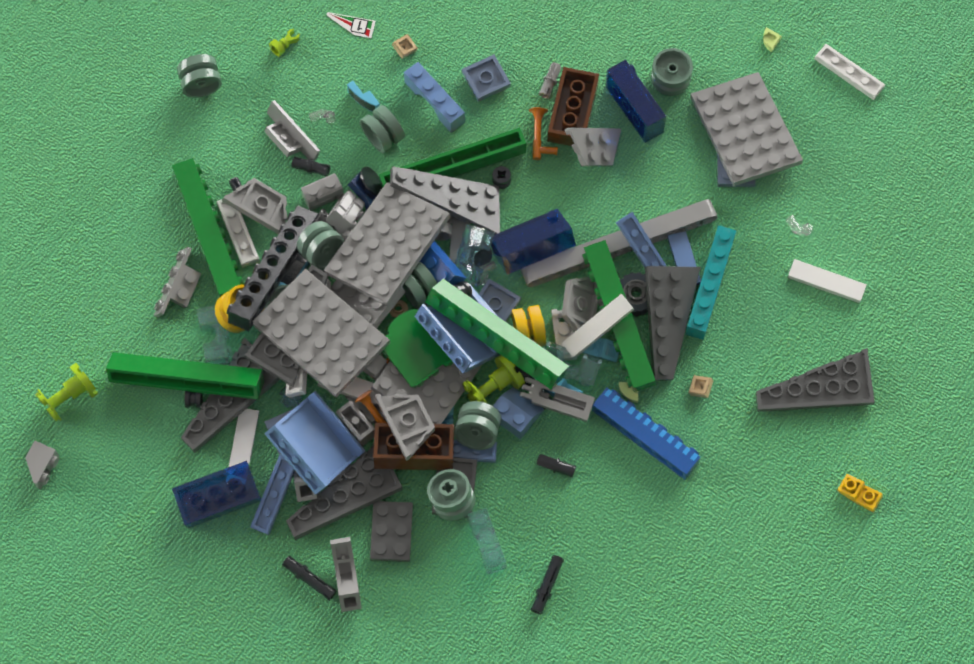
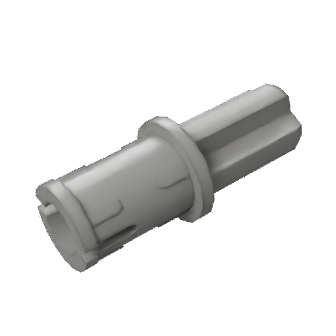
M554 62L551 64L547 75L543 78L544 82L538 93L539 96L546 99L550 98L552 89L557 84L556 80L561 70L560 64Z

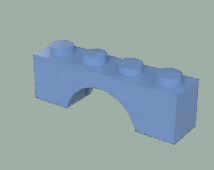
M419 62L404 72V81L416 95L423 96L436 112L439 121L450 133L465 123V112Z

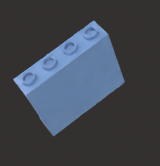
M471 286V298L495 314V312L489 307V305ZM422 304L415 315L418 322L463 374L500 356L499 353L495 354L482 341L432 306L427 308Z
M316 391L264 433L315 495L365 452L360 443Z

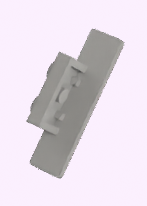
M275 100L272 101L267 114L275 123L267 126L264 132L286 157L301 151L308 160L314 159L316 162L320 152L318 147L298 127L294 120L289 117L283 108Z
M190 247L180 250L176 256L177 263L170 270L168 275L170 279L162 288L161 293L163 295L161 300H158L154 307V310H156L154 316L157 318L164 314L169 301L183 308L189 304L201 276V273L185 265L192 250Z

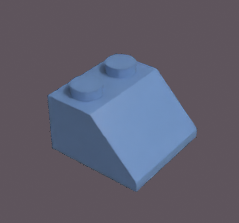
M512 387L500 396L493 407L501 415L500 425L521 440L544 409L531 404L532 400L519 396L520 391Z

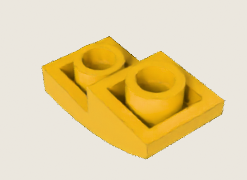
M846 474L838 488L839 493L873 513L883 497V493L866 486L864 481L849 474Z

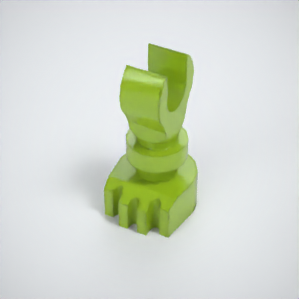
M290 29L285 38L279 41L274 39L269 43L270 50L280 57L285 53V49L290 44L299 41L300 33L295 37H291L294 34V29Z

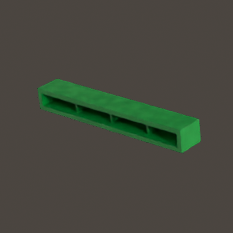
M517 128L400 168L456 177L526 153V141L521 129ZM390 171L379 174L382 188L386 183H390Z
M191 158L172 165L217 291L221 297L233 287L241 284L244 285L241 276L237 277L235 271H238L236 261H231L229 255L232 254L229 243H224L223 239L226 238L223 227L219 228L217 224L220 222L217 211L213 212L211 208L214 206L211 195L207 196L205 192L208 190L205 179L201 180L200 175L203 174L199 163L195 164L194 159Z
M606 240L584 247L585 253L582 254L585 265L589 264L591 271H588L591 283H596L597 288L594 291L597 300H602L603 306H600L601 310L620 294L626 298ZM630 313L609 330V334H614L616 341H613L616 353L620 351L622 358L619 359L622 370L626 369L628 376L625 379L628 388L632 387L633 391L637 392L655 386L656 380L632 313Z
M442 279L431 289L425 301L427 304L547 388L552 390L562 380L569 367L567 364L445 279Z
M113 352L106 367L108 381L112 383L259 399L264 385L262 369Z

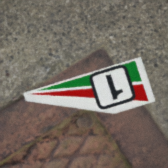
M327 12L328 17L352 34L367 38L372 37L376 21Z

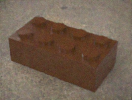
M563 67L549 124L548 142L572 146L574 144L570 134L566 135L565 129L589 127L599 85L598 73Z
M375 423L374 469H453L454 424H434L435 431L412 457L406 460L388 423Z

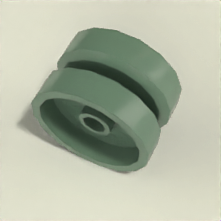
M676 48L665 49L659 52L654 58L651 72V81L654 88L661 94L675 96L685 92L690 85L693 63L687 53Z
M198 54L182 60L177 66L183 94L188 97L194 98L210 95L216 92L222 85L216 60L211 55Z
M383 105L373 110V116L368 114L360 119V126L364 134L381 153H385L392 148V142L396 144L405 138L400 123L391 111Z
M319 221L312 223L302 231L296 246L297 251L305 260L323 271L345 240L328 223Z
M419 261L402 286L406 291L404 295L412 306L419 310L422 304L428 305L425 301L437 282L426 266Z
M468 402L460 408L458 421L454 428V436L458 442L470 449L485 450L491 448L497 439L501 415L496 408L485 402Z
M448 469L437 473L431 478L427 486V495L437 515L442 519L453 521L466 517L472 511L475 505V494L465 474L455 469Z

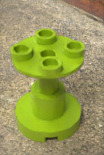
M500 355L495 359L498 369L489 375V381L478 389L468 380L463 382L462 386L469 393L467 397L471 402L487 403L485 397L496 389L501 391L509 384L515 389H520L525 384L524 378L520 372H516L514 369L515 365Z
M77 363L69 367L74 376L62 384L63 389L48 399L39 389L35 394L44 406L48 405L49 408L46 410L55 421H61L55 408L70 397L74 400L85 391L91 398L99 394L87 375L80 371Z

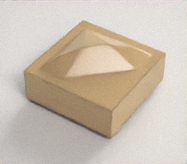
M408 34L392 43V46L402 59L418 49Z
M694 375L688 393L691 396L708 398L713 379Z

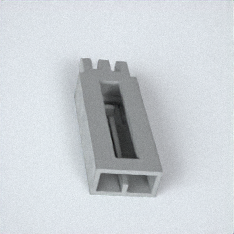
M525 378L524 381L530 383L531 387L523 385L522 389L529 391V393L520 392L519 396L532 400L531 404L587 422L595 397L559 385L550 390L537 380ZM543 389L555 392L553 401L548 399L549 393L542 392Z

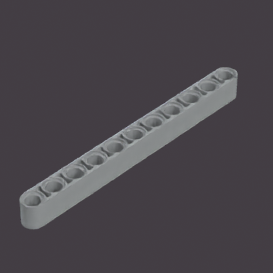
M707 199L640 223L653 244L667 239L668 235L689 231L715 221L718 216L711 200ZM617 231L528 263L520 270L527 286L534 287L590 267L589 264L585 265L582 254L585 253L584 247L606 240L612 258L631 252L633 249L622 232Z

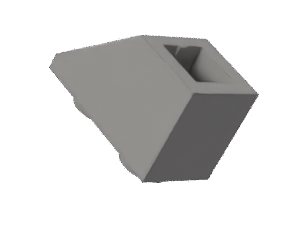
M34 441L25 458L33 483L41 490L42 486L46 485L49 481V473L52 468L57 466L59 454L55 449Z

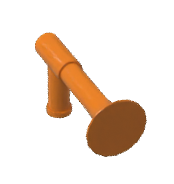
M541 107L529 109V112L534 116L532 159L540 160L541 154L557 155L558 147H541V123L543 115L548 110Z
M372 390L366 391L355 400V402H361L367 407L377 423H387L371 400L370 393Z

